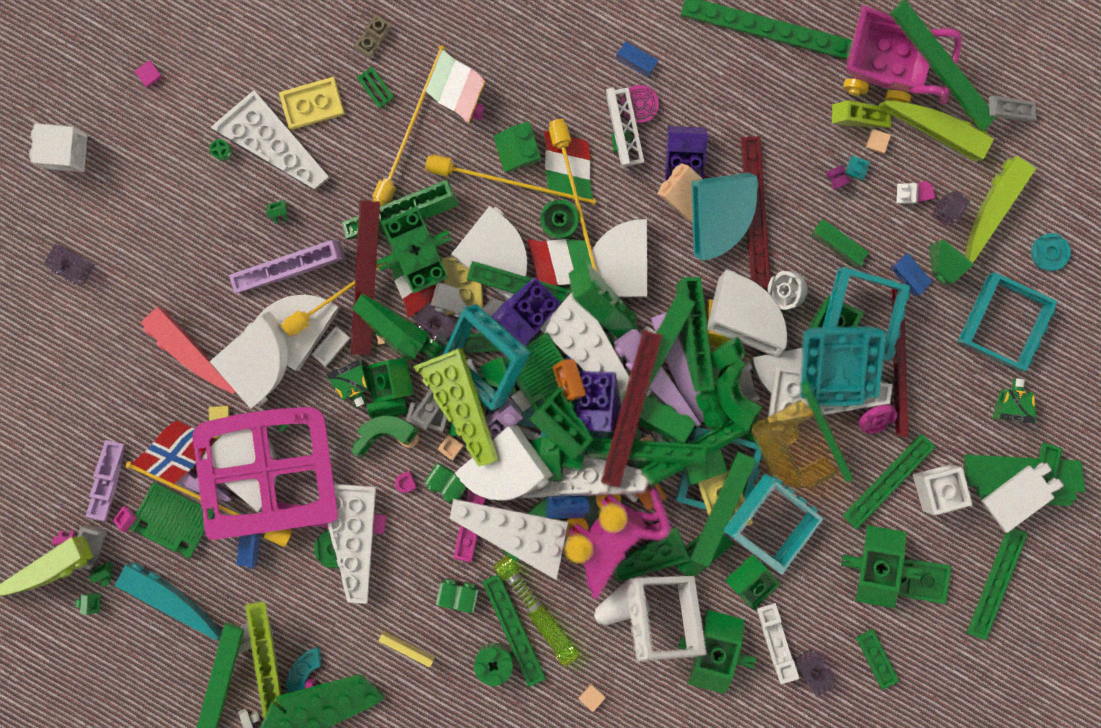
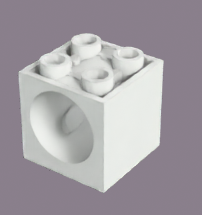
M34 124V129L31 131L32 148L29 152L31 163L50 170L84 172L87 145L86 133L70 126Z
M949 464L913 474L923 512L937 515L972 505L962 467Z

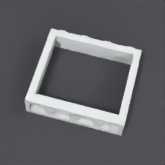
M694 576L635 578L626 581L637 661L706 655ZM678 584L687 650L652 652L643 585Z

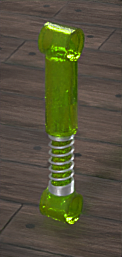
M506 555L493 565L495 571L503 581L506 580L509 585L513 586L512 590L515 589V594H518L519 598L522 599L521 603H525L528 616L548 642L562 666L565 668L581 657L576 647L566 637L545 605L535 599V595H532V591H529L526 582H523V578H520L521 575L518 573L519 567L516 562Z

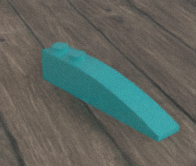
M137 562L125 565L114 586L215 641L221 638L222 632L210 617L183 592L161 579L160 574L145 570L144 566Z

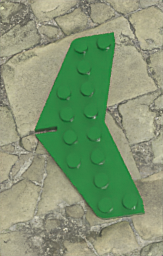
M358 674L276 696L278 703L272 699L260 728H329L377 705L384 699V694L364 675Z

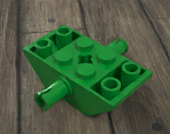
M417 207L381 222L392 251L391 255L376 260L377 265L386 263L379 267L381 272L397 265L413 294L449 278L436 250L438 246L452 241L451 236L443 239V237L449 235L448 230L435 236L429 235ZM412 246L418 249L417 256L414 253H410Z
M867 525L862 556L842 555V560H846L841 561L842 567L856 568L860 571L855 601L895 608L902 577L920 581L921 576L919 574H922V568L904 566L903 563L906 545L905 531ZM880 563H883L886 569H882V572H879L876 567Z
M709 609L706 610L702 625L706 655L694 657L687 684L725 694L733 679L736 665L750 669L754 668L755 665L753 663L756 662V657L740 653L744 619ZM680 637L678 649L687 650L686 639ZM716 650H719L720 654H717L716 657H714L713 653Z

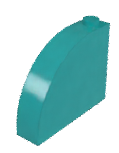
M741 173L691 181L693 252L696 258L703 261L720 256L730 250L744 236L752 222L756 209L759 185L757 176L750 173Z

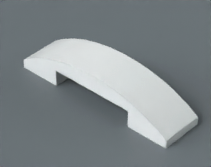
M776 603L757 608L765 641L780 684L799 679L781 625Z

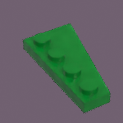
M678 527L670 530L668 536L664 539H654L625 555L613 570L616 581H624L690 561L689 553Z

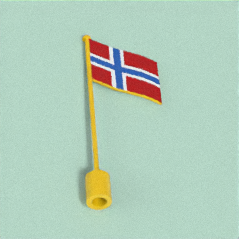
M176 420L161 432L143 454L133 462H127L126 468H132L201 500L200 495L175 484L196 464L193 446V432L195 429ZM212 437L210 440V445L212 446L217 441V439ZM206 447L199 448L200 456L205 453ZM219 505L220 510H223L231 515H241L226 507ZM284 529L264 532V539L285 548L293 530Z

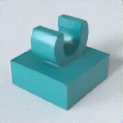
M852 155L845 174L863 181L870 162Z

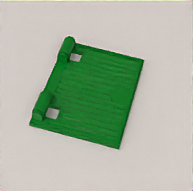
M548 332L524 346L530 354L516 380L534 412L540 407L537 400L542 398L545 402L559 388L553 366L564 360ZM508 356L503 359L506 366L509 367L512 360Z
M153 482L136 513V520L129 528L191 559L205 533L202 505ZM208 509L209 519H212L215 513ZM141 520L149 523L147 528L139 525ZM182 540L190 544L188 549L180 545Z

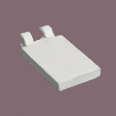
M1042 462L1034 469L1027 466L981 500L1004 532L1008 533L1054 498L1051 493L1063 486L1059 479L1053 478L1048 483L1043 479L1042 476L1051 471L1047 463L1044 464Z

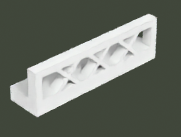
M614 88L606 89L621 168L644 163L629 88L614 90ZM625 93L627 101L622 107L617 103L616 95ZM622 111L630 115L631 119L627 125L621 122L620 115ZM626 130L634 134L635 138L631 144L625 141L624 133ZM631 148L638 152V160H629L628 152Z

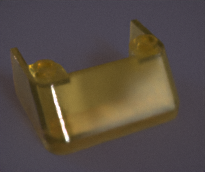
M802 400L756 423L752 428V434L771 477L776 476L783 481L782 486L812 488L837 475L838 471L825 456L798 469L789 444L795 442L800 435L797 425L815 416Z

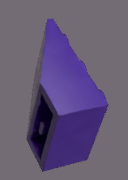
M668 126L665 181L670 178L673 170L681 163L692 168L704 179L708 139L706 128Z
M534 277L504 302L491 317L519 343L525 346L561 303Z
M580 371L585 396L578 398L577 418L582 420L588 431L614 433L621 409L616 372Z

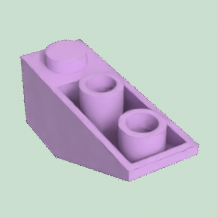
M509 397L504 406L490 410L485 417L492 440L508 426H514L523 418L520 408Z

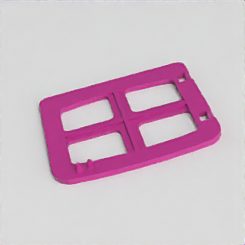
M301 407L257 411L203 422L195 428L193 432V446L196 456L205 534L209 539L216 540L334 522L337 519L338 510L326 423L323 414L318 409ZM307 424L310 428L313 454L281 460L272 459L267 433L268 426ZM250 429L253 436L255 461L247 465L214 468L210 445L211 438L225 433ZM206 447L207 459L201 460L199 448ZM315 470L319 492L318 501L280 510L277 506L274 484L275 476ZM252 478L257 479L262 502L261 513L222 515L220 513L216 490L217 484ZM214 507L215 519H209L208 508Z

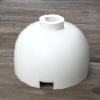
M793 271L779 272L771 278L768 284V294L774 299L779 309L796 308L804 302L807 296L808 287L806 281L801 275Z

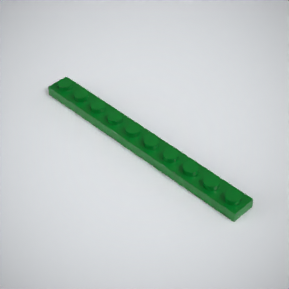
M684 0L680 15L688 19L847 61L853 40L704 0Z

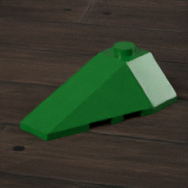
M363 293L352 308L394 353L403 358L406 357L409 362L416 357L429 334Z

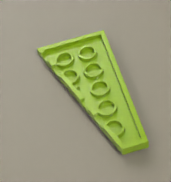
M463 348L413 366L416 372H420L424 378L422 380L424 384L429 386L433 392V398L448 421H452L456 427L455 431L458 436H461L467 444L466 448L478 467L498 461Z

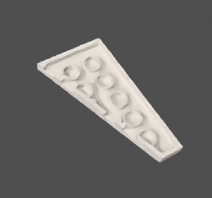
M254 90L211 126L213 130L314 190L318 189L330 178Z
M571 293L543 324L540 330L544 334L548 332L552 341L571 359H574L583 370L616 372L622 405L624 398L621 396L627 387L630 376L613 349L601 324L573 300Z
M775 367L767 420L768 425L814 417L806 399H802L799 396L801 370ZM880 383L879 397H871L859 406L820 407L824 415L889 404L892 384Z
M585 455L582 471L563 468L562 482L549 481L544 487L537 488L522 497L645 493L649 482L641 474L640 469L626 466L620 488L601 483L606 460Z
M334 484L338 517L334 522L327 524L336 552L347 602L367 604L376 487Z
M453 499L450 514L451 520L557 580L568 525L567 521Z

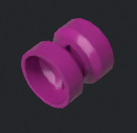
M844 165L826 172L827 177L831 179L833 190L851 183L850 178L845 174L846 169Z

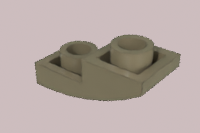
M376 14L365 27V32L355 43L354 49L370 59L385 39L392 24Z

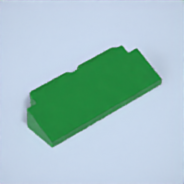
M964 454V476L967 486L977 487L976 494H979L980 499L983 500L1027 466L1034 469L1037 466L1038 458ZM1060 459L1056 480L1059 479L1063 486L1051 493L1054 498L1045 505L1071 506L1073 500H1077L1076 492H1085L1080 460Z

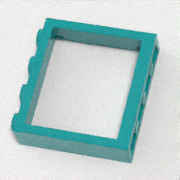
M838 268L822 328H837L850 277L896 289L898 292L885 339L883 362H891L896 352V348H894L896 340H898L901 333L899 329L900 324L905 317V304L910 298V286L850 268Z
M996 272L989 273L957 343L1017 371H1026L1029 365L1033 363L1032 357L1041 346V337L1049 328L1048 322L1056 313L1054 310L1058 301ZM997 285L1043 305L1017 362L972 342Z
M476 304L463 308L444 354L463 348L474 325L512 360L497 392L469 367L478 398L489 409L494 410L505 405L530 352Z
M695 426L691 441L711 430ZM738 438L732 443L755 449L753 459L756 462L743 492L744 499L746 500L755 488L753 486L754 480L759 477L760 468L758 466L760 460L764 459L765 449H763L764 445ZM683 469L675 500L706 509L704 502L686 498L689 484Z
M765 474L723 531L780 574H783L818 528L823 518L817 514L818 509L811 504L809 506L806 505L807 501L800 495L795 497L794 494L796 492L787 485L783 487V481L776 476L771 478ZM774 488L806 513V515L772 558L741 535L740 532Z

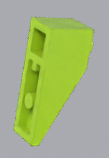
M850 100L832 104V124L858 127H891V114L876 105Z

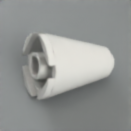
M626 581L595 609L596 613L594 616L599 624L602 623L606 626L631 619ZM645 597L646 610L648 613L650 611L648 601Z

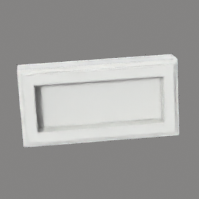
M335 326L311 355L322 365L328 367L351 340V337L338 326Z

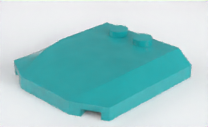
M874 327L811 328L804 331L799 388L800 398H805L801 383L807 380L820 406H859L871 397H879L885 331Z

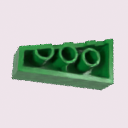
M587 261L568 273L573 300L616 338L619 339L631 329H638L636 322L638 318L635 312L625 305Z

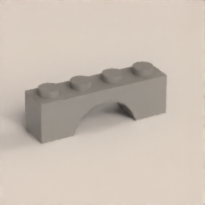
M442 283L436 284L431 306L436 307L435 311L446 313L448 310L454 312L453 316L460 317L463 308L468 306L462 301L459 288ZM491 299L482 309L489 316H492L504 301Z

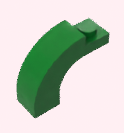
M739 337L723 342L710 355L713 383L718 382V379L725 373L727 365L736 363L746 355Z
M738 360L734 366L731 364L727 371L718 379L717 397L726 415L737 425L749 431L757 421L762 407L750 401L742 393L740 377L746 363Z
M376 417L367 421L357 430L362 437L354 442V448L350 452L355 456L363 458L373 443L385 435H393L400 442L409 446L420 430L410 422L397 417Z

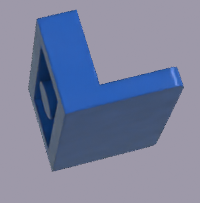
M626 41L620 51L618 50L615 58L649 78L658 62L654 57Z
M908 253L890 267L901 282L910 286L909 291L914 297L921 295L926 291L925 288L932 283L931 279Z
M548 496L546 517L584 518L585 513H589L590 508L587 497Z
M261 533L239 536L236 565L248 566V569H253L257 566Z

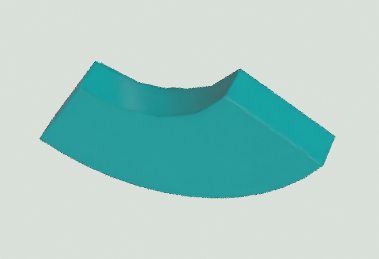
M319 647L304 652L294 662L287 676V693L305 689V683L310 673L322 666Z

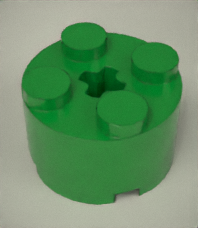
M553 200L548 202L542 209L540 224L543 232L553 240L568 239L577 230L579 215L576 207L567 200ZM562 216V217H563V223H560V222H559V223L557 224L555 217L560 218V217Z
M488 643L482 646L474 662V672L477 678L482 683L493 687L506 682L513 670L511 651L502 643ZM496 661L497 666L492 667L491 663H494Z

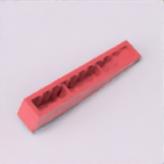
M156 307L140 322L144 326L143 330L150 337L153 336L157 340L156 344L163 351H168L181 364L208 382L232 394H237L210 363V357L164 308Z

